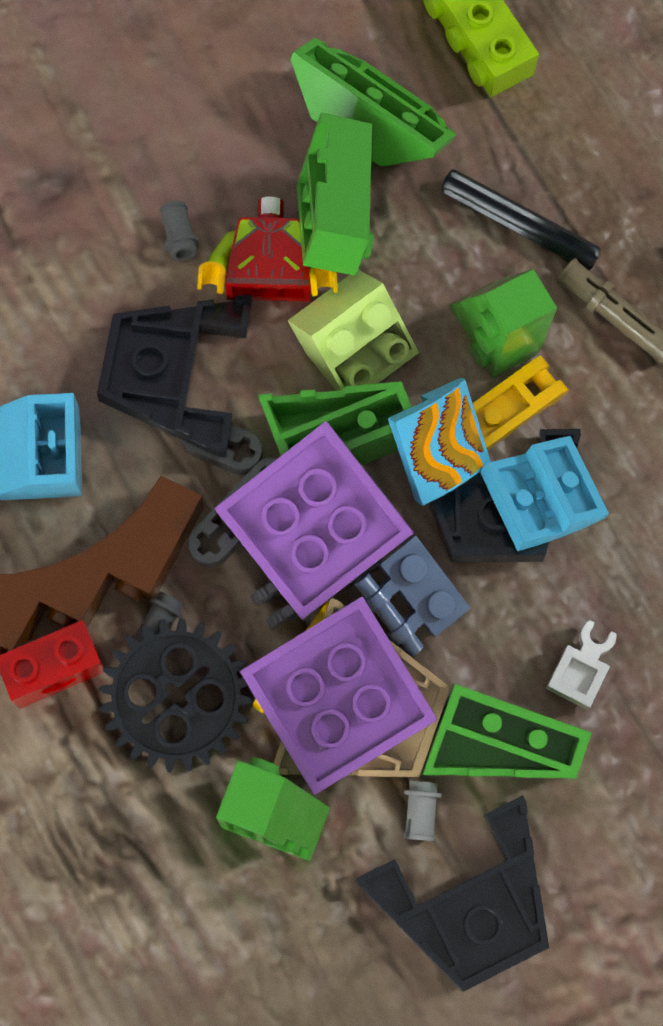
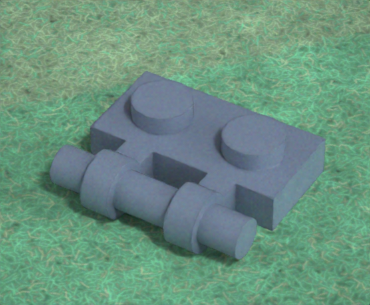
M416 535L409 536L376 563L386 576L383 582L377 585L370 574L366 573L354 583L371 611L375 612L388 628L386 634L395 645L400 644L411 657L424 648V645L415 635L416 630L421 625L424 626L430 636L436 637L470 609V606ZM397 592L411 609L403 618L389 601Z

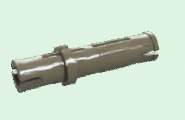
M574 258L560 274L557 281L587 303L586 309L591 313L597 311L661 364L663 361V330L613 290L615 285L610 281L604 283Z

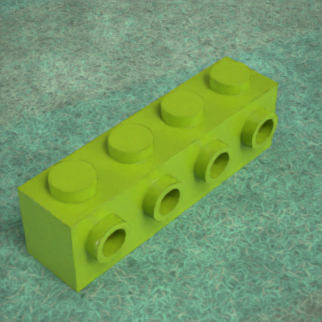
M423 0L429 15L433 19L438 18L445 28L446 39L452 50L456 53L461 52L468 63V72L473 82L478 87L483 86L490 98L534 75L539 53L504 0Z

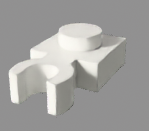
M591 620L579 632L580 650L567 645L545 688L586 710L591 707L610 668L609 665L598 659L614 646L617 637L616 633L611 631L603 644L594 643L590 638V631L594 626V622Z

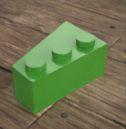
M320 113L296 184L303 266L356 276L361 260L368 259L371 254L374 239L373 233L369 232L372 123Z
M402 381L343 387L344 390L316 393L315 389L302 390L300 394L273 396L270 393L260 394L258 397L281 456L327 420L359 463L364 465L398 451L388 418L412 407Z

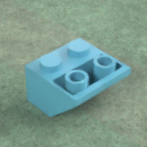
M74 393L26 395L0 406V501L82 496L80 408Z

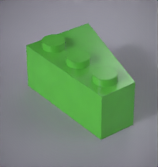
M534 269L518 273L512 277H506L500 281H494L449 305L472 343L469 348L476 364L481 369L486 367L492 378L539 354L557 310L555 303Z
M453 683L422 774L576 779L592 733Z
M253 756L249 764L238 760L216 816L221 828L311 862L330 807L285 777L279 776V766Z

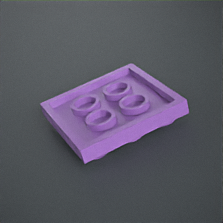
M327 420L214 508L302 620L414 533Z
M363 596L240 671L314 795L438 720Z

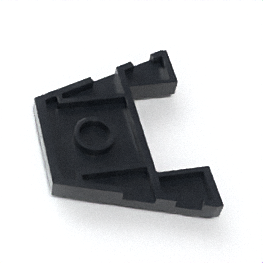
M252 295L235 296L234 301L214 303V299L197 301V305L194 307L171 310L170 306L113 314L97 390L98 401L218 457L226 458L232 427V413L187 407L200 333L247 339L252 309Z
M540 429L538 443L571 436L577 448L581 437V429ZM477 473L462 485L428 503L451 562L544 561L549 542L517 551L481 473Z
M523 795L483 815L505 861L420 905L416 903L395 859L356 878L361 889L461 992L549 948L540 886L537 881L533 856L535 855L532 837H530L527 818V803Z

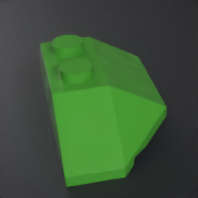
M313 38L293 52L291 62L311 119L318 122L322 112L372 123L371 161L380 167L433 158L454 140L456 134L446 126L445 121L434 108L366 61L341 49L327 47L326 42L318 38Z

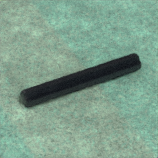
M452 169L442 183L441 190L448 196L569 261L576 258L588 270L593 268L601 254V248L456 169Z

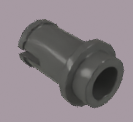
M171 201L162 205L159 211L167 236V241L164 244L165 251L171 254V258L176 261L188 260L197 254L196 248L199 246V239L192 233L186 203L183 201Z
M160 591L156 598H150L149 601L152 603V606L141 626L146 625L153 634L159 633L160 620L165 619L169 629H171L176 618L183 617L184 614L180 611L184 604ZM141 626L136 635L133 636L137 642L144 639Z

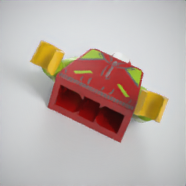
M277 197L260 198L258 200L257 217L239 218L236 230L229 231L224 235L209 256L208 261L202 263L198 269L197 289L202 290V286L205 284H214L217 286V293L222 294L225 283L227 300H235V296L247 294L252 295V300L310 302L311 294L312 296H318L317 289L320 287H330L333 289V294L338 293L337 272L303 266L299 219L284 218V201Z

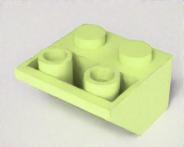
M359 269L356 276L349 275L338 283V293L333 294V289L331 288L287 320L307 356L336 391L344 390L343 387L378 384L419 353L384 284Z

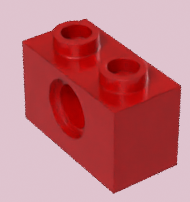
M83 620L0 655L1 677L11 701L19 709L104 673L103 662L91 633Z

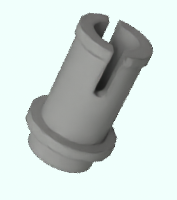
M410 781L409 790H404V795H409L404 838L426 841L435 840L436 800L442 797V793H437L438 783Z

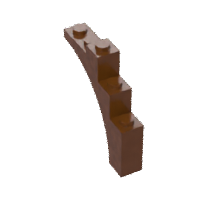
M160 476L143 503L114 532L86 551L51 566L15 574H0V655L27 644L46 610L49 611L47 619L62 628L81 620L89 627L113 582L117 584L114 589L116 592L135 602H139L142 597L148 600L152 597L156 598L204 509L202 495Z

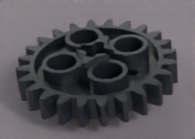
M185 618L179 619L176 631H170L165 619L160 620L159 633L153 634L146 625L141 626L143 640L137 642L129 635L125 637L130 648L127 654L115 649L112 651L113 656L120 662L118 668H103V672L113 678V683L99 686V691L111 695L112 701L99 706V709L102 712H114L115 716L105 725L106 730L121 729L122 733L115 742L117 747L129 741L134 744L130 753L132 760L137 758L143 751L148 753L147 767L150 769L156 764L158 758L165 760L167 772H172L175 760L182 759L187 772L191 771L192 757L199 756L202 762L209 765L210 757L208 750L214 748L219 753L225 755L227 751L221 740L225 736L235 740L240 738L238 733L232 728L233 723H248L249 719L238 712L239 705L251 704L253 699L240 694V688L248 685L244 678L237 677L236 673L246 665L245 660L230 661L229 656L236 648L234 644L226 645L221 649L217 646L222 634L220 631L214 632L208 639L203 637L204 623L202 622L196 625L192 633L187 632ZM181 647L190 653L192 663L187 672L175 675L167 670L165 659L171 650ZM202 666L209 668V672L202 679L194 683L183 693L187 701L179 707L175 702L170 703L150 723L145 724L142 722V717L167 698L168 694L164 688L172 682L174 686L179 687ZM138 679H148L155 685L156 694L154 699L146 705L135 704L129 698L128 691L130 685ZM206 684H214L221 691V702L213 710H203L196 703L197 691ZM169 715L180 716L186 724L184 735L175 741L165 740L159 733L160 723Z

